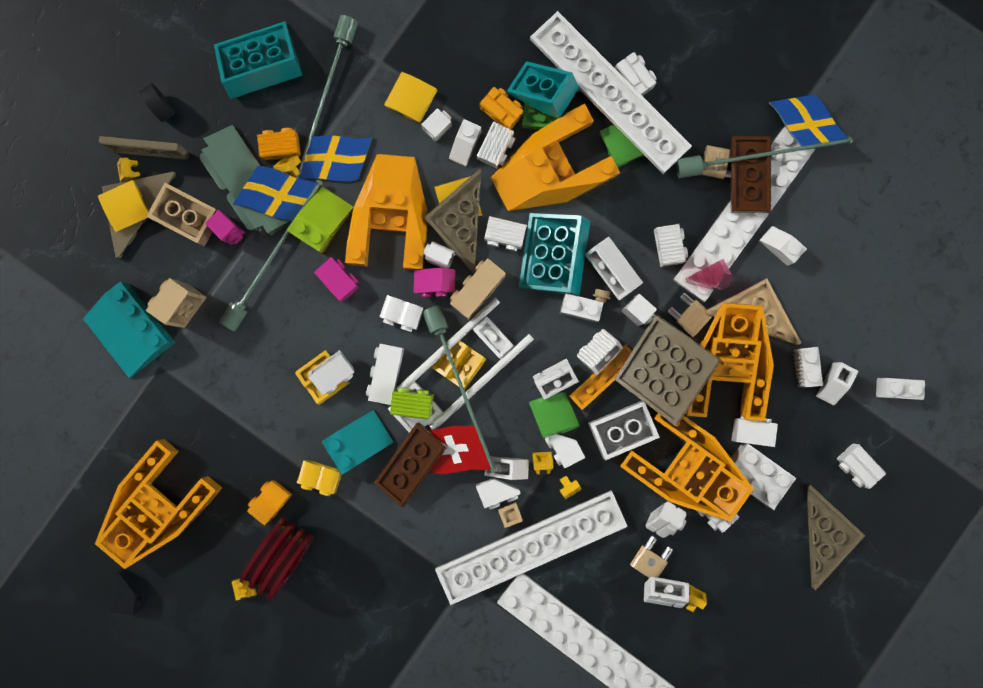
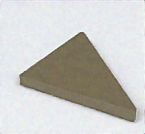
M480 169L424 217L472 273L475 272L481 184Z
M175 172L134 180L149 210L164 183L169 184L175 178ZM129 181L102 186V191L105 193ZM147 218L118 232L114 231L109 222L116 258L119 259L123 256V252L131 244L137 235V231Z
M808 484L807 507L811 587L817 590L865 535L816 489Z

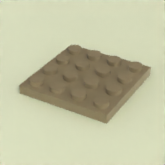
M655 315L614 380L672 424L678 425L721 362V359L659 315Z

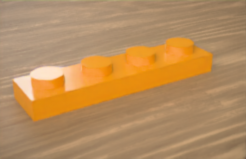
M626 344L622 346L623 349L597 375L593 373L569 395L581 410L615 381V377L632 352Z

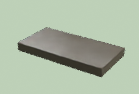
M99 136V143L114 153L188 160L190 155L187 150L177 143Z

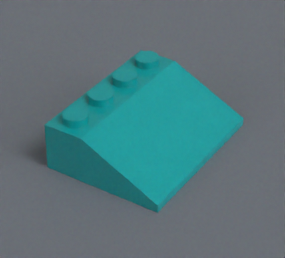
M285 21L214 44L221 83L230 99L302 76L300 64Z
M530 213L519 288L580 296L591 221L577 215Z
M119 282L101 297L83 320L128 378H132L174 345L175 342L159 321L146 311L148 307L131 285Z

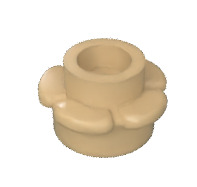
M595 289V293L592 294V296L596 297L595 301L606 303L607 299H611L609 291Z

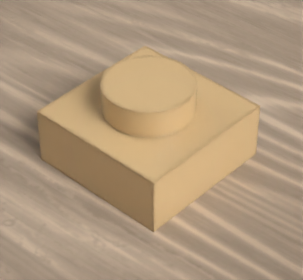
M516 502L498 509L505 528L523 521Z

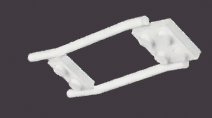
M496 297L446 342L450 350L473 329L497 357L501 359L466 391L468 400L534 340L528 334L514 346L487 317L500 303ZM441 346L398 387L410 388V392H417L418 389H422L415 381L446 353L444 346ZM462 395L444 412L433 401L430 419L394 416L409 433L418 422L424 427L428 424L434 430L453 415L465 401Z

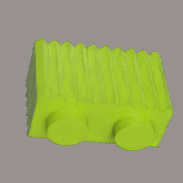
M398 387V390L392 392L390 415L430 419L434 394H429V390L418 389L417 392H410V388Z

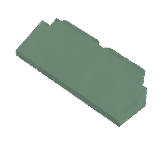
M233 125L203 138L208 147L202 149L203 153L200 154V160L221 190H229L230 193L227 195V200L248 230H259L264 227L266 232L272 236L292 222L271 217L248 207L232 205L256 167L260 166Z

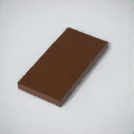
M771 136L731 137V158L771 152ZM771 156L731 162V213H770Z
M418 422L374 483L403 508L448 446Z

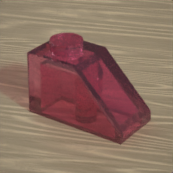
M721 259L685 278L688 283L711 290L719 288L721 291L730 286L729 282L734 280V277L724 259Z

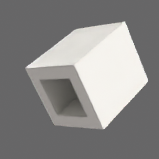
M438 108L421 124L422 129L435 142L452 127L449 114L444 110L441 112Z

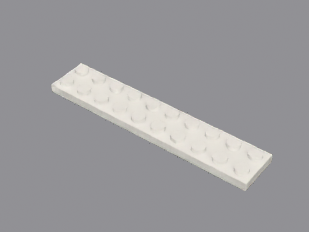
M558 11L530 36V40L558 69L573 73L579 90L662 174L692 147Z
M784 127L771 144V151L801 146L790 135L787 128ZM815 148L771 155V210L815 151ZM730 200L673 281L702 302H705L769 213H731Z
M610 490L436 567L435 570L449 603L452 605L628 526L613 492Z
M524 573L517 575L497 601L500 606L609 688H675V686Z

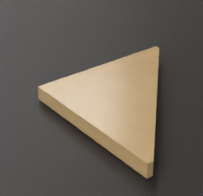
M767 278L722 301L724 303L762 305L768 336L794 345L801 344L796 331ZM722 302L705 310L704 314L715 317Z

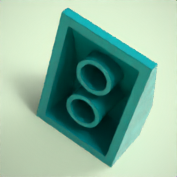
M526 61L507 92L544 114L560 118L578 91L579 86L572 72Z
M374 410L322 441L341 474L346 473L394 442Z

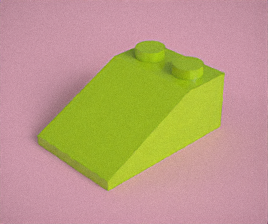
M322 186L297 214L287 231L321 254H324L354 207Z

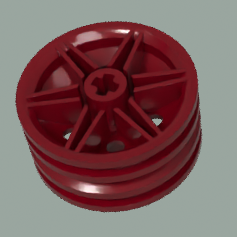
M282 517L269 532L240 578L242 584L249 582L248 588L254 589L259 585L258 594L263 596L266 593L268 595L267 600L270 602L291 576L314 538L312 534L306 536V530L303 528L295 532L296 524L293 522L288 524L286 517Z

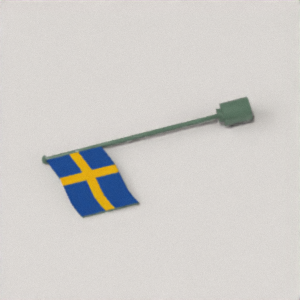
M340 15L333 36L336 44L339 46L298 169L299 174L296 176L298 179H323L339 182L359 180L373 138H350L334 135L313 136L342 47L352 44L358 26L357 20L346 15Z
M815 95L769 102V105L779 114L788 132L801 147L705 162V159H701L700 155L680 158L676 162V171L678 178L702 175L703 170H706V166L837 144H851L853 139L847 137L834 122L826 106Z
M257 166L232 205L248 207L271 217L293 222L297 214L314 196L319 186L323 185V182L321 180L312 182L298 179L273 168ZM287 230L240 302L236 301L235 304L230 302L218 322L228 329L236 331L247 314L246 306L243 304L288 236L289 232Z

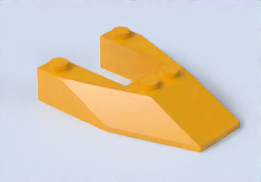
M585 104L566 113L532 134L503 166L492 175L491 180L508 212L566 203L620 174L612 156L577 174L573 172L559 142L592 125L594 120Z
M376 155L353 208L346 248L345 263L347 265L368 267L371 230L406 232L403 268L409 271L424 269L425 255L423 253L427 243L428 222L424 217L428 214L415 157Z
M722 302L701 344L705 349L720 358L721 362L686 412V415L707 417L712 380L744 382L740 413L744 419L765 421L774 364L764 308L762 305Z
M658 413L654 421L685 442L683 448L665 473L659 471L632 450L620 467L671 503L731 522L754 488L714 436L685 416L678 425H674Z
M165 439L156 440L118 485L95 542V545L124 569L178 537L222 489L209 476L203 477L181 503L176 506L152 486L153 481L179 452Z

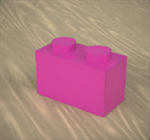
M220 210L205 223L222 241L230 245L239 243L243 238L242 235L245 233L235 221Z
M331 257L314 273L340 302H343L359 288L356 284L358 280L352 273L348 275L343 270L345 265L339 259L335 261Z
M432 268L414 270V293L422 294L421 297L432 298L433 294L436 297H447V293L455 292V269Z

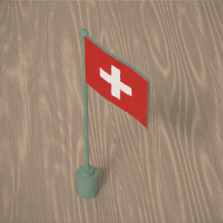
M440 305L430 307L422 312L430 334H435V336H440L474 424V426H450L429 430L448 446L431 469V473L450 474L466 470H490L491 473H495L497 468L493 465L443 336L446 333L445 329L448 328Z

